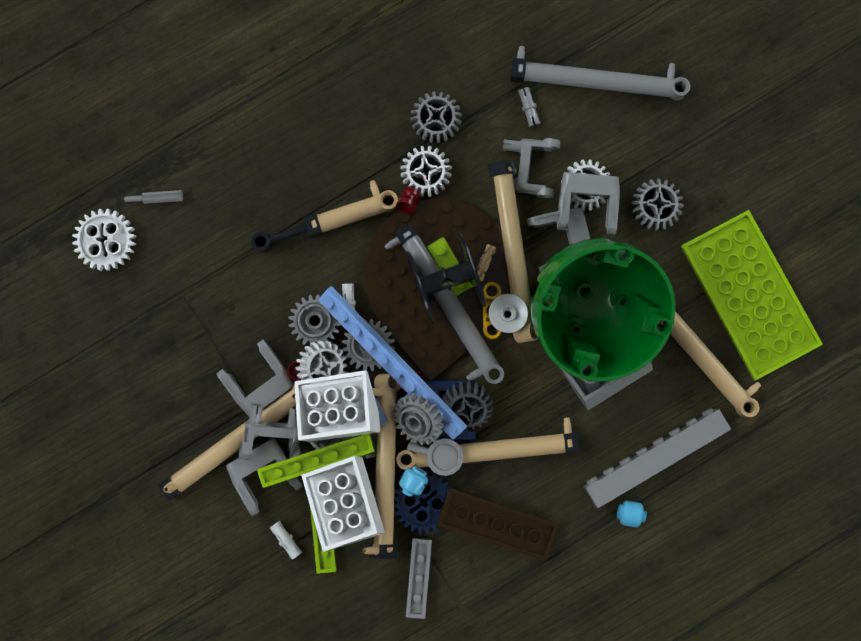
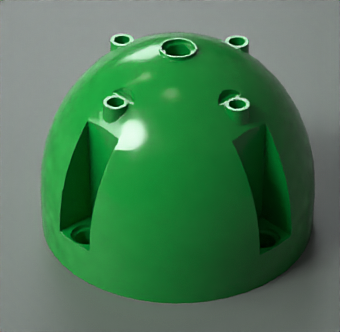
M607 238L582 240L565 247L555 254L546 263L537 277L539 285L536 294L531 298L533 328L540 344L552 361L562 370L575 377L590 381H611L629 376L650 363L664 347L670 336L675 319V296L672 285L659 264L635 246L628 243L611 241ZM583 286H587L586 290L580 293V289ZM664 321L662 326L657 327L659 322ZM585 366H588L589 369L586 370V371H583V368H584Z

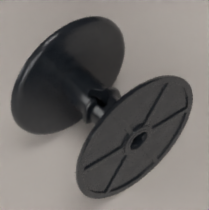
M461 232L457 237L464 263L446 269L441 267V270L420 277L412 254L406 251L431 325L434 324V318L427 296L446 289L451 291V287L471 281L481 306L486 307L482 285L471 253ZM444 282H452L451 284L443 286Z

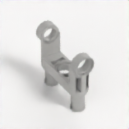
M523 138L521 141L504 139L503 151L520 152L521 154L518 177L513 178L515 192L535 194L541 198L554 197V189L546 188V185L528 184L532 150L549 152L551 150H559L560 140L552 138L544 140Z
M251 403L250 417L245 424L243 442L241 441L239 459L248 460L249 454L252 453L254 436L289 438V458L300 455L297 414L294 406H290L288 422L280 423L261 421L264 405L257 403V406H255L256 403Z

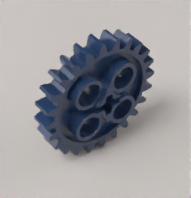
M426 470V477L431 489L427 493L422 492L420 495H413L416 500L414 504L408 505L405 503L404 498L407 495L402 492V487L401 489H395L398 496H394V500L397 501L394 504V508H398L394 514L401 515L398 521L402 522L405 520L404 527L406 528L410 524L412 532L415 528H418L419 534H421L423 528H425L427 533H429V528L431 527L434 531H437V521L448 492L446 486L449 482L442 483L443 476L437 479L435 478V472L429 476L428 470ZM437 490V494L427 500V506L422 504L413 513L409 512L420 503V497L425 499L433 491ZM433 499H441L443 502L442 506L434 508L431 504ZM418 511H425L428 515L427 518L419 520L416 516Z

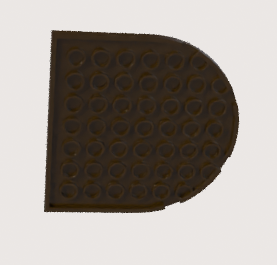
M447 198L422 200L416 204L412 214H406L399 210L389 217L373 237L364 265L366 294L374 313L381 323L387 326V330L392 332L391 335L430 381L468 350L433 294L427 296L434 318V324L431 325L405 249L401 244L389 250L385 248L389 241L396 238L395 232L411 222L426 248L444 237L459 264L464 263L457 237L461 232L471 253L476 270H478L477 266L482 255L485 254L486 246L489 244L496 247L487 272L484 273V279L480 281L482 289L487 283L494 282L500 286L501 295L511 294L500 226L477 207ZM525 257L530 296L532 297L536 294L539 285L537 280L539 273ZM472 287L458 295L457 298L483 338L485 336L483 333V306L479 303ZM494 287L486 289L488 296L493 297L497 294ZM490 306L487 307V310H486L487 313H488V315H489V308H490ZM509 311L504 312L505 317L511 315ZM489 325L487 327V332L489 333L495 327L493 325Z

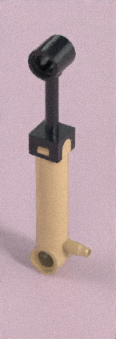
M372 180L369 183L373 197L324 213H315L303 217L305 225L271 236L264 232H257L251 238V245L258 252L266 253L272 248V243L308 232L309 236L313 238L335 228L385 212H392L397 208L398 197L396 193L390 190L380 194L375 180ZM387 197L394 199V203L390 206L383 203ZM260 238L266 239V244L263 247L257 246V241Z

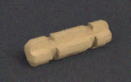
M489 244L486 246L485 254L482 255L477 266L480 281H483L484 273L487 272L492 255L494 256L496 247Z

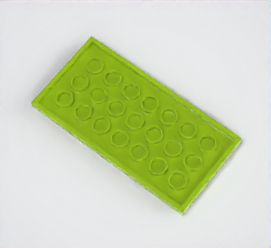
M749 210L681 245L685 256L753 380H758L823 345Z

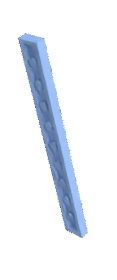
M332 286L323 293L318 301L410 396L415 393L418 398L422 394L424 401L430 398L429 404H436L434 409L440 410L441 412L438 416L444 418L440 422L444 424L442 429L452 440L466 429L467 425Z

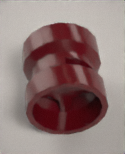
M406 187L396 206L401 212L412 214L421 198V194L412 187Z
M294 361L288 366L287 371L291 379L299 381L302 378L296 376L300 373V371L296 370V367L300 366V363Z

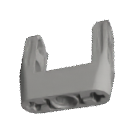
M563 173L559 195L557 230H566V224L569 222L571 194L607 197L605 227L607 234L615 235L620 200L619 177Z
M582 207L570 209L569 222L566 224L569 245L590 239ZM558 211L526 219L528 227L538 228L557 223ZM544 266L538 267L539 272H541Z
M264 339L258 342L257 345L260 353L276 375L248 396L245 395L231 374L227 373L224 369L216 373L233 399L249 417L251 403H256L255 406H257V403L263 404L264 409L295 385L284 365Z
M275 438L253 449L252 453L249 454L248 460L238 458L226 465L234 487L252 516L259 513L260 510L258 501L244 477L274 460L279 462L288 459L287 454ZM299 476L287 480L296 491L303 487Z

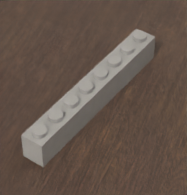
M709 408L702 412V417L698 419L692 418L685 423V427L681 429L677 427L670 431V436L664 439L663 437L656 439L652 442L653 446L648 449L646 447L636 451L637 455L631 459L626 457L619 462V466L615 468L611 466L604 470V475L599 478L594 476L587 480V485L583 487L595 507L600 508L731 430L720 409L713 410Z

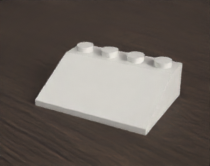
M366 370L295 381L299 441L312 442L380 432L379 412Z
M353 456L301 475L323 552L385 533L363 457Z

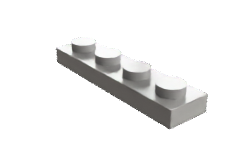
M412 539L406 617L425 619L432 539Z

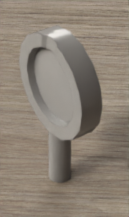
M442 438L436 440L429 448L410 442L407 450L426 455L428 466L438 475L448 476L454 474L463 463L462 449L457 442L451 439Z

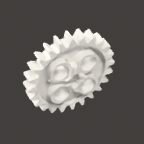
M102 209L98 210V214L91 211L92 217L85 214L86 221L79 220L82 226L75 227L79 231L78 234L72 235L77 238V241L72 242V244L78 246L74 252L81 253L78 259H85L83 264H90L92 269H95L97 266V269L100 271L104 267L107 271H110L111 265L113 268L118 269L117 263L124 265V258L130 260L127 254L128 252L134 253L130 247L136 245V243L131 241V239L136 238V235L131 234L135 229L128 227L131 222L129 220L124 221V215L118 217L119 212L117 211L111 213L110 209H107L105 214ZM116 225V231L110 234V227ZM94 227H96L97 234L95 236H91V230ZM105 237H107L108 239L105 240L104 243H102L101 240H104ZM117 243L119 249L113 253L111 248ZM99 246V253L93 255V248Z

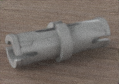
M527 87L524 88L526 96L523 89L519 90L518 93L523 104L522 110L526 113L528 124L531 128L535 127L533 119L536 126L540 125L541 122L536 111L537 105L533 102L530 88Z

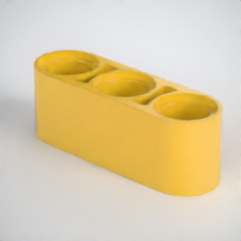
M490 282L483 288L486 300V307H483V333L488 339H495L501 334V331L497 330V334L493 336L488 334L487 327L492 325L486 310L501 295V289L497 283ZM494 287L497 294L493 297L488 296L486 289Z

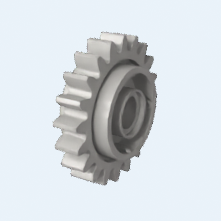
M318 294L315 300L312 295H309V301L302 297L303 304L300 305L296 302L295 305L298 309H291V312L295 315L288 317L294 321L289 324V327H295L291 334H298L297 341L303 338V345L310 341V347L312 342L318 343L320 340L326 342L329 337L335 340L333 332L339 333L336 326H341L333 315L318 301L320 298ZM313 316H319V325H311L310 320Z
M373 319L370 320L369 325L389 346L395 342L394 339H388L392 332L385 333L387 326L380 328V321L374 325ZM344 333L348 340L342 341V343L347 344V347L343 348L342 351H348L345 357L346 359L352 358L349 363L350 365L356 362V369L358 370L362 365L363 371H367L368 366H370L373 372L375 365L382 369V366L351 334Z
M415 393L411 396L407 394L397 401V404L394 406L395 410L392 412L396 416L393 421L399 423L396 429L401 428V435L406 434L407 440L413 438L414 444L419 441L421 445L425 442L429 445L432 441L435 442L443 432L441 429L444 427V424L440 422L444 418L438 416L441 411L434 409L435 403L429 404L430 398L424 401L422 394L417 398Z

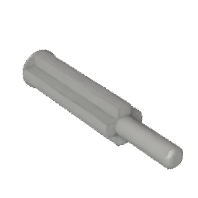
M182 190L142 193L141 196H126L124 201H142L144 204L183 201Z

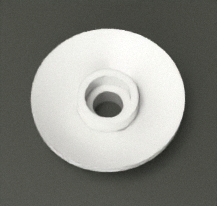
M513 294L498 296L489 308V319L492 325L504 333H513L520 330L528 318V309L525 302ZM509 311L511 313V317H505L504 312Z

